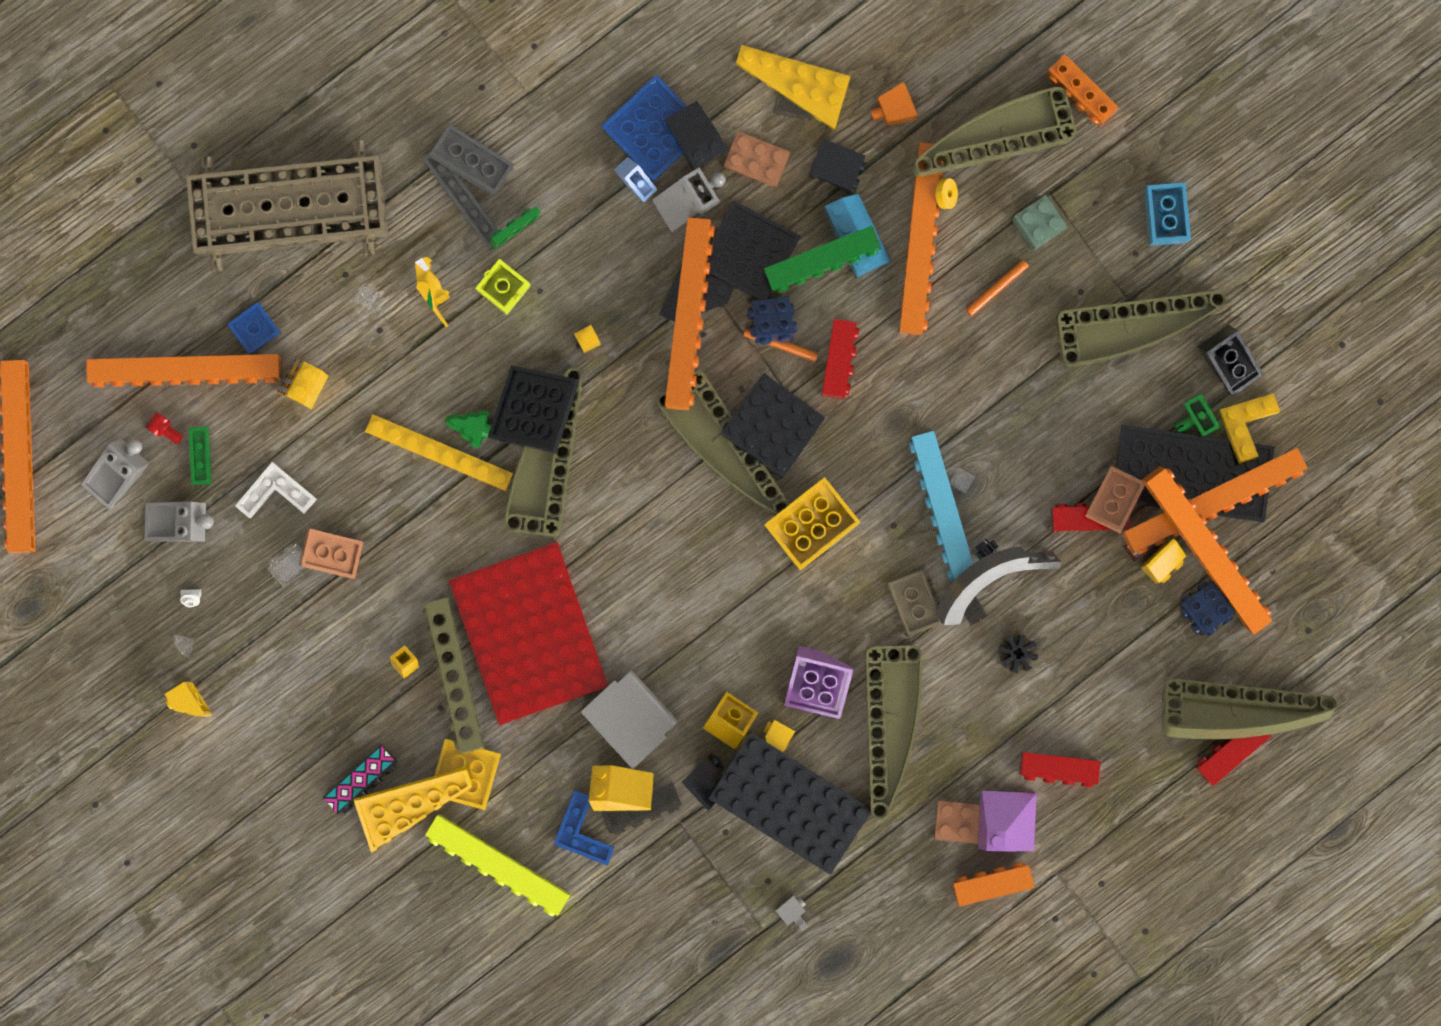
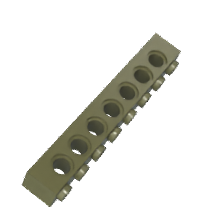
M443 598L425 603L426 608L423 609L425 620H429L430 627H427L428 635L434 641L432 652L439 662L436 665L438 675H442L443 683H440L443 695L446 694L448 700L445 702L447 713H451L452 720L449 723L451 731L456 734L457 739H454L456 751L459 750L461 754L485 749L450 600ZM444 616V623L436 625V617ZM443 634L449 636V640L445 644H441L439 641L440 636ZM446 653L453 654V660L449 663L444 661ZM452 671H456L458 674L455 681H449L448 675ZM456 690H461L462 697L459 700H454L452 696ZM463 708L467 712L466 717L459 719L457 712ZM465 727L471 729V734L467 738H463L461 734Z

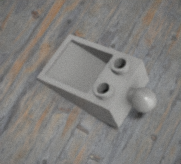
M697 168L682 177L652 201L671 232H674L687 224L688 217L696 218L720 203L712 188L722 187L726 179L722 173L716 172L711 176L710 181H707L701 169ZM696 180L701 181V185L698 187L694 186ZM709 196L711 200L707 203L704 202V198Z
M120 438L110 443L81 484L109 510L138 480L149 465V462L139 454L142 450L141 442L137 439H132L126 443Z
M145 503L144 541L205 542V529L211 528L214 524L213 517L206 514V503Z

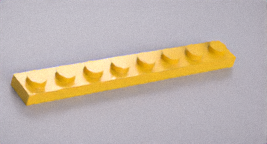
M373 414L365 430L368 434L504 491H507L514 475L509 471Z

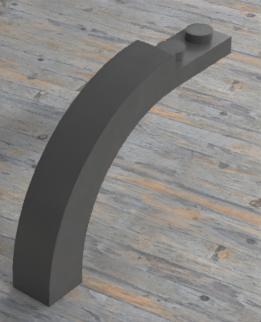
M1013 547L992 553L975 562L955 579L942 597L936 611V616L943 625L961 624L963 615L970 602L984 587L994 580L1017 571L1060 568L1061 561L1053 551H1030L1026 553L1022 547Z

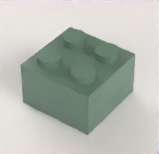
M1046 195L1016 214L1012 219L1032 251L1067 228V225Z

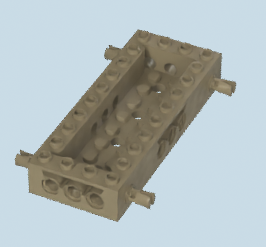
M363 140L359 141V150L357 143L352 141L354 158L228 172L213 173L212 157L207 156V166L205 159L200 157L202 174L186 176L193 252L199 257L210 256L211 272H216V264L218 270L223 271L221 254L361 239L363 255L368 256V246L371 254L375 255L373 238L389 237L381 161L378 156L365 157ZM342 193L348 195V200L345 203L338 201V197ZM304 197L310 199V204L307 207L300 206V200ZM266 201L272 204L269 211L262 210V204ZM228 205L233 206L234 209L231 215L224 214V208Z

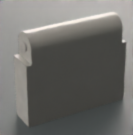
M633 671L626 674L618 683L616 680L612 682L581 711L586 719L632 769L667 738L665 734L675 727L674 725L679 722Z

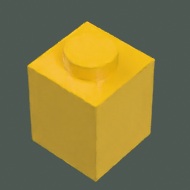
M591 325L574 333L584 353L601 345Z
M405 645L390 656L392 667L403 679L419 668L417 658Z

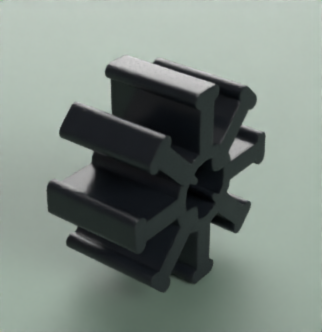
M1017 635V646L1013 642L1012 636L1006 637L1004 641H1007L1011 649H1005L1003 646L998 647V653L1009 654V657L999 661L1001 666H1006L1007 663L1013 661L1012 669H1010L1012 673H1018L1019 662L1024 668L1023 671H1029L1032 668L1028 665L1025 658L1032 659L1033 661L1038 659V654H1027V650L1036 647L1034 641H1030L1028 645L1023 647L1026 635ZM1017 648L1022 653V657H1018L1019 659H1016V655L1013 654L1014 651H1017Z

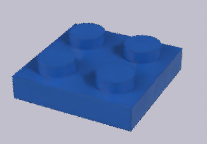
M259 302L227 324L249 355L254 354L281 334Z

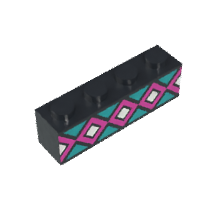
M383 744L379 745L323 796L324 800L337 814L342 812L346 814L353 808L354 798L367 795L366 790L371 786L375 788L382 781L381 777L385 773L389 775L397 768L395 764L398 761Z

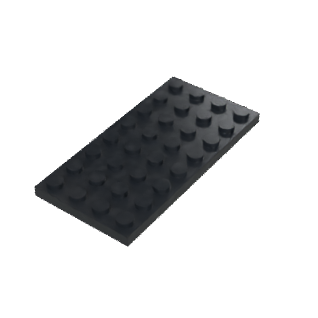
M1122 425L1116 468L1141 481L1159 466L1165 469L1169 468L1175 476L1173 478L1176 484L1179 483L1186 492L1184 496L1188 500L1273 460L1275 446L1254 444L1259 457L1239 464L1230 440ZM1144 486L1136 505L1161 508L1147 487ZM1269 492L1261 496L1258 493L1252 495L1253 500L1245 504L1238 502L1234 504V509L1226 513L1222 510L1217 515L1264 523Z
M748 731L707 795V798L830 875L871 813L869 807L750 731Z

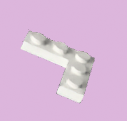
M272 462L235 507L251 519L276 490L305 514L317 498Z

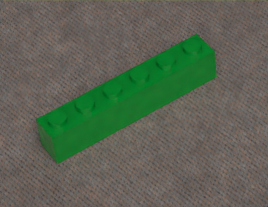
M869 226L766 267L764 270L772 290L781 293L788 290V286L792 284L798 286L806 283V279L812 276L816 279L825 275V271L831 269L833 272L841 269L845 263L849 262L850 265L860 261V257L865 255L867 257L877 255L878 250H881V246L874 228Z

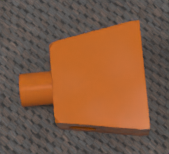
M904 82L879 96L877 99L879 107L869 111L873 121L883 118L887 126L913 121L918 116Z

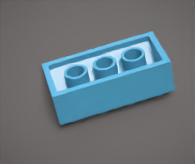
M859 194L841 198L825 206L824 212L837 239L869 226L874 228L881 250H878V254L872 257H867V255L860 257L859 262L850 265L856 278L891 262Z

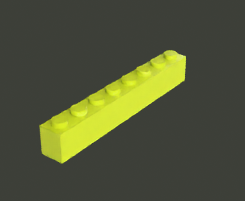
M440 814L436 816L425 836L429 837L428 841L436 846L438 844L444 846V851L452 856L457 854L462 857L461 861L468 866H471V864L478 867L477 871L485 876L490 874L495 878L494 881L501 886H504V884L511 887L510 891L518 896L521 894L526 896L530 904L534 906L539 904L544 907L543 911L550 916H554V914L558 916L571 895Z

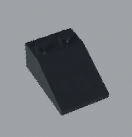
M698 101L664 119L692 170L728 151L722 138Z
M1227 325L1198 345L1205 360L1232 397L1263 376L1261 369L1239 331L1231 325Z
M712 753L681 782L708 811L716 803L708 799L707 795L725 768L722 765L721 759Z

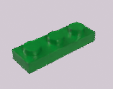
M537 207L526 209L519 219H512L507 223L505 229L502 231L498 229L491 235L490 246L494 250L536 221L541 211Z
M209 427L189 428L191 485L212 484Z

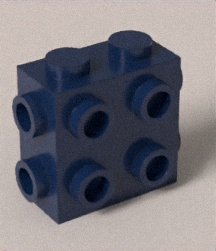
M789 297L751 301V306L747 308L748 319H752L753 326H750L751 337H754L755 343L766 345L774 341L785 343L793 340L794 333L797 332L796 321L792 320L794 305L793 303L790 304Z
M1204 581L1196 587L1198 591L1193 594L1189 592L1181 598L1182 602L1179 604L1181 609L1179 611L1184 618H1189L1192 622L1191 627L1196 634L1200 633V635L1207 634L1210 636L1218 630L1216 627L1219 624L1223 623L1225 625L1233 619L1232 615L1236 612L1213 581L1209 583Z

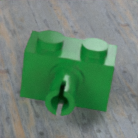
M1201 392L1184 402L1189 415L1174 423L1179 433L1195 425L1203 437L1221 426Z

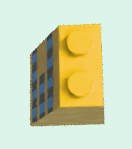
M294 358L277 393L312 409L328 375L322 370Z

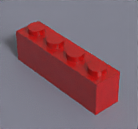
M838 319L833 321L822 390L823 397L844 400L845 395L849 396L851 384H847L848 376L852 377L854 366L850 365L851 358H855L857 347L853 346L854 339H858L859 328H856L857 322Z
M1076 503L1075 507H1067V504H1055L1056 508H1051V532L1112 530L1085 517L1090 508L1086 507V503ZM1130 516L1123 530L1131 529Z
M1272 735L1232 738L1223 744L1218 743L1212 748L1213 753L1208 757L1204 755L1197 761L1198 765L1195 768L1210 786H1214L1271 738Z
M1021 752L1019 775L1024 776L1023 780L1035 781V777L1043 778V782L1054 783L1055 780H1062V784L1074 785V782H1081V786L1093 788V784L1099 783L1101 761Z

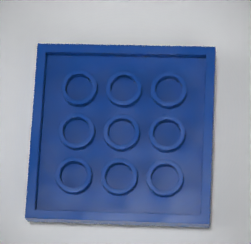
M656 75L611 116L601 128L654 182L683 155L664 119L687 106Z

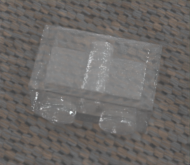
M290 544L283 550L285 553L281 557L276 556L269 562L270 566L267 570L283 587L306 569L299 566L303 549L299 544Z

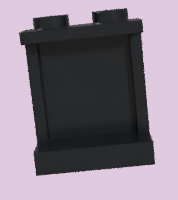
M823 138L808 177L814 180L818 178L847 190V193L851 194L852 189L856 190L860 182L857 179L859 172L863 173L867 162L864 161L866 156Z

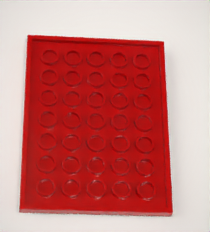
M558 542L449 580L499 725L608 687Z

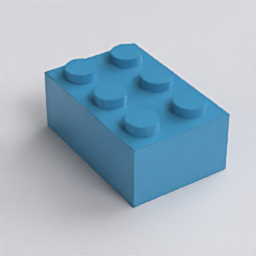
M1186 182L1148 185L1144 189L1149 246L1187 243L1191 240Z

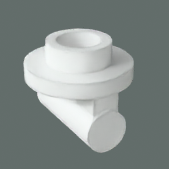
M201 589L181 590V603L186 607L197 606L200 603Z

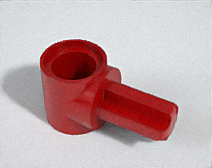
M158 412L153 415L145 426L146 429L156 436H165L175 444H179L183 439V435L170 426V421Z

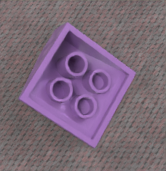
M798 646L784 706L840 719L854 668L818 650Z
M981 791L978 849L985 851H1034L1036 793Z

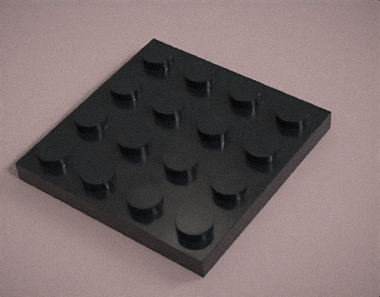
M733 201L711 242L712 255L708 256L707 263H710L709 274L757 300L768 299L772 288L764 268L789 259L801 236Z
M511 365L488 437L493 440L556 454L580 381L574 378Z
M763 373L720 434L783 479L825 417Z

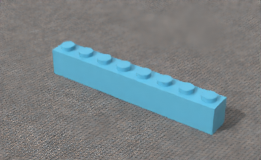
M934 431L911 437L909 448L911 454L915 453L916 461H914L916 471H920L922 479H919L922 490H926L927 493L925 498L927 508L932 510L933 515L930 516L933 527H937L938 534H936L938 545H942L944 551L941 553L943 563H947L949 571H946L949 582H954L961 573L973 565V561Z

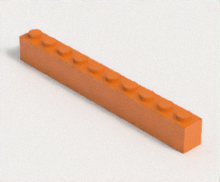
M920 142L917 159L934 144ZM936 159L937 164L940 166L943 161ZM918 163V167L921 170H926L923 163ZM943 172L925 177L915 176L899 333L922 335L923 331L927 330L928 320L924 318L925 312H929L930 301L926 299L927 293H931L932 282H928L929 274H933L934 263H930L931 255H935L936 244H932L933 237L937 236L938 227L934 225L935 218L939 217L940 208L936 207L935 192L937 183L940 179H943Z
M688 217L665 399V406L668 409L689 411L690 405L693 406L694 394L691 393L692 387H696L697 375H694V369L698 368L699 357L696 356V352L701 347V338H698L699 330H703L701 311L705 312L706 306L703 294L707 293L708 282L705 281L706 274L710 272V263H707L708 256L712 255L710 237H714L715 226H712L711 219Z
M279 354L87 359V382L93 384V387H105V384H112V387H123L125 383H131V386H143V383H150L151 386H162V382H169V385H181V382H188L189 385H200V381H208V384H219V381H227V384H238V380H246V383H257V380H265V383H276L277 379H282V357Z
M25 360L0 361V397H2L0 415L3 419V423L0 424V432L3 435L1 452L4 454L1 468L5 476V480L2 481V489L5 492L3 509L6 511L3 525L7 533V538L4 539V547L8 553L35 552L29 362Z
M1298 448L1293 449L1192 498L1191 500L1196 506L1194 510L1198 515L1201 514L1207 521L1218 517V512L1224 510L1226 513L1234 509V504L1238 502L1245 504L1253 500L1252 495L1258 493L1261 496L1269 492L1268 488L1273 485L1277 488L1286 484L1285 479L1289 477L1296 479L1304 475L1303 471L1308 468ZM1165 513L1157 515L1122 533L1131 553L1137 552L1138 555L1148 551V546L1152 544L1158 546L1166 542L1165 538L1170 535L1173 538L1180 535Z
M1159 466L1144 477L1142 482L1234 609L1243 625L1250 633L1256 634L1272 622V619L1269 617L1271 612L1265 605L1262 606L1258 601L1260 597L1256 591L1250 590L1248 587L1250 583L1247 578L1238 573V565L1234 560H1229L1227 557L1229 553L1222 544L1219 545L1216 541L1218 539L1217 535L1213 530H1208L1205 526L1207 521L1201 514L1198 515L1194 510L1196 506L1192 500L1186 499L1184 496L1185 490L1179 483L1176 484L1173 478L1175 476L1171 470Z

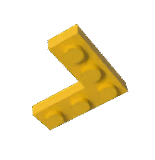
M1274 394L1219 410V415L1239 464L1259 457L1246 423L1280 412Z

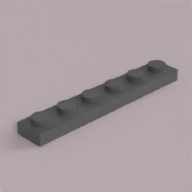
M430 153L422 158L425 164L489 250L493 249L490 246L491 235L498 230L460 177L452 170L429 157Z

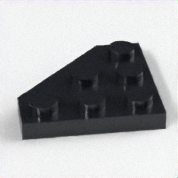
M682 265L659 313V316L675 322ZM706 274L705 281L708 282L707 293L703 294V300H706L705 312H708L714 308L727 305L734 286Z

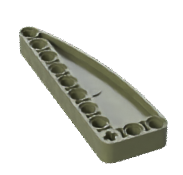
M1061 87L1045 89L1014 99L975 117L946 135L924 152L912 164L913 174L917 177H925L1069 143L1076 136L1077 132L1067 93ZM1052 94H1056L1059 97V101L1054 100ZM1057 112L1062 113L1064 115V119H1060L1057 115ZM1045 134L1051 137V142L1045 139ZM1027 138L1033 141V146L1027 143ZM1009 142L1015 145V150L1009 147ZM990 147H995L998 150V154H994ZM972 151H977L980 154V158L974 157ZM954 155H959L962 158V162L956 161ZM936 159H941L944 166H939ZM918 163H923L926 170H921L918 167Z
M1215 290L1062 311L1056 318L1061 362L1066 367L1083 366L1122 357L1153 346L1183 332L1220 309L1227 301L1226 294L1223 291ZM1213 296L1220 298L1221 302L1219 305L1214 304L1212 301ZM1194 298H1198L1201 300V307H1196L1194 305ZM1175 301H1180L1183 304L1181 310L1175 307ZM1157 303L1164 306L1163 312L1156 310L1155 305ZM1137 306H1143L1145 314H1139L1136 310ZM1119 308H1123L1126 311V317L1118 315ZM1099 311H1105L1108 315L1107 319H1101ZM1081 313L1088 315V322L1080 320ZM1064 316L1070 320L1067 324H1065V321H1061ZM1069 334L1073 339L1072 343H1066L1063 336ZM1067 353H1072L1075 356L1074 362H1069L1066 359Z
M569 368L563 375L569 377L571 373H578V381H580L576 391V398L573 400L570 409L574 412L572 419L567 420L564 428L571 431L570 437L566 439L561 437L556 454L524 447L513 480L505 517V526L512 532L545 537H556L561 532L583 382L582 373L578 368ZM567 448L568 455L566 457H559V449ZM557 467H564L566 470L565 474L557 476L555 474ZM557 485L563 488V492L560 495H554L552 491ZM557 504L560 506L558 514L550 513L552 505ZM512 518H518V527H510L509 522ZM535 520L538 522V528L535 531H531L528 528V524L530 521ZM551 523H554V526L557 527V531H554V533H550V530L547 529L548 526H551Z
M694 372V375L703 379L700 385L696 383V387H692L691 394H694L693 406L690 405L689 411L666 408L660 401L663 397H666L667 389L660 393L657 397V404L664 416L695 454L719 477L743 496L775 516L778 514L776 511L778 504L783 503L786 507L789 505L766 467L756 460L753 465H747L744 459L749 455L741 449H736L732 442L720 434L724 426L732 418V415L703 372ZM711 392L714 398L711 401H705L703 394ZM716 408H722L724 415L716 417L713 411ZM762 471L765 473L766 479L764 481H757L755 474ZM769 487L776 490V495L772 498L768 497L765 493Z
M914 645L874 646L865 652L870 811L876 819H884L891 809L902 782L914 742L922 686V652L919 647ZM891 649L897 650L899 654L896 660H891L888 657V652ZM910 649H915L918 653L917 658L911 660L907 655ZM872 650L879 653V658H876V661L869 657V653H872ZM872 669H877L880 672L879 679L872 680L869 674ZM874 688L879 689L881 693L880 697L876 700L870 696V692ZM873 708L881 710V716L878 719H874L871 716ZM875 727H879L882 730V735L879 738H874L871 734L872 729ZM874 747H881L883 752L880 757L872 755ZM876 766L883 768V774L879 777L873 774V769ZM878 785L884 788V793L881 796H876L873 792L874 788ZM882 805L885 809L884 813L876 815L874 813L875 806Z
M1170 679L1166 682L1162 692V731L1169 737L1189 739H1232L1276 734L1330 719L1337 707V701L1329 695Z

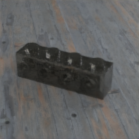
M673 782L652 791L651 810L601 811L609 834L614 832L617 835L625 832V827L632 825L635 828L644 824L642 820L650 818L651 821L662 817L660 813L667 810L669 814L679 810V806L682 803Z

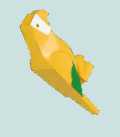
M428 257L421 258L415 262L416 288L442 323L448 327V323L437 306L450 298L448 295L449 291L442 289L440 281L431 272L430 262L432 260Z

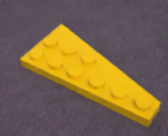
M741 45L736 61L737 66L753 77H757L765 85L775 89L780 95L802 110H806L815 116L817 120L824 122L835 131L851 76Z
M467 767L354 798L371 853L382 844L391 841L399 833H403L426 818L434 810L441 808L449 800L455 799L470 789L472 783Z

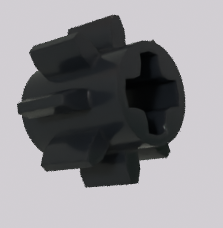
M986 538L976 546L978 552L975 555L980 560L997 552L996 549L999 546L994 540L989 542Z

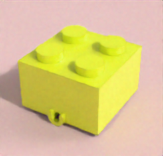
M499 259L490 270L484 273L485 277L475 289L503 313L508 315L531 285L526 279Z

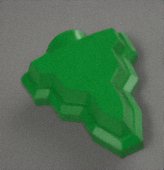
M479 410L477 413L469 412L465 416L459 414L449 415L445 419V423L452 430L460 432L461 437L469 441V445L478 449L483 438H489L488 434L492 425L488 423L489 412Z

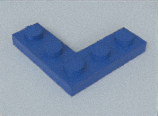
M575 790L554 845L608 866L615 847L579 833L590 803L589 795Z

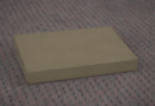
M923 569L887 583L907 637L942 624L936 616L938 607Z

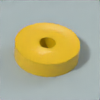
M951 178L940 179L936 186V201L941 209H952L957 202V185Z

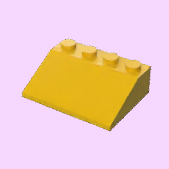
M824 477L764 525L797 569L801 571L861 522Z

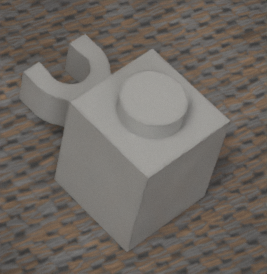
M794 895L790 896L775 909L787 926L794 921L801 931L808 927L801 918V915L806 911L804 909L806 904L800 896L797 898Z

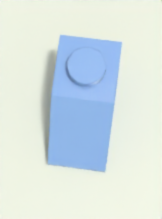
M629 157L614 169L622 181L642 202H645L658 190L639 165Z

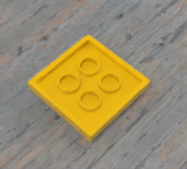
M445 738L434 776L467 767L472 787L450 801L486 810L501 754L486 749L461 754L459 750L456 751L454 741Z

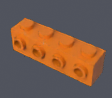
M1066 54L1048 70V80L1053 85L1057 84L1067 93L1068 99L1071 98L1075 102L1076 108L1081 112L1084 111L1089 116L1090 122L1094 125L1101 127L1119 108Z
M1017 862L1012 864V868L1005 869L1004 866L994 868V872L986 874V871L974 873L975 877L967 878V875L957 877L956 881L952 882L957 905L960 907L1035 888L1029 865Z

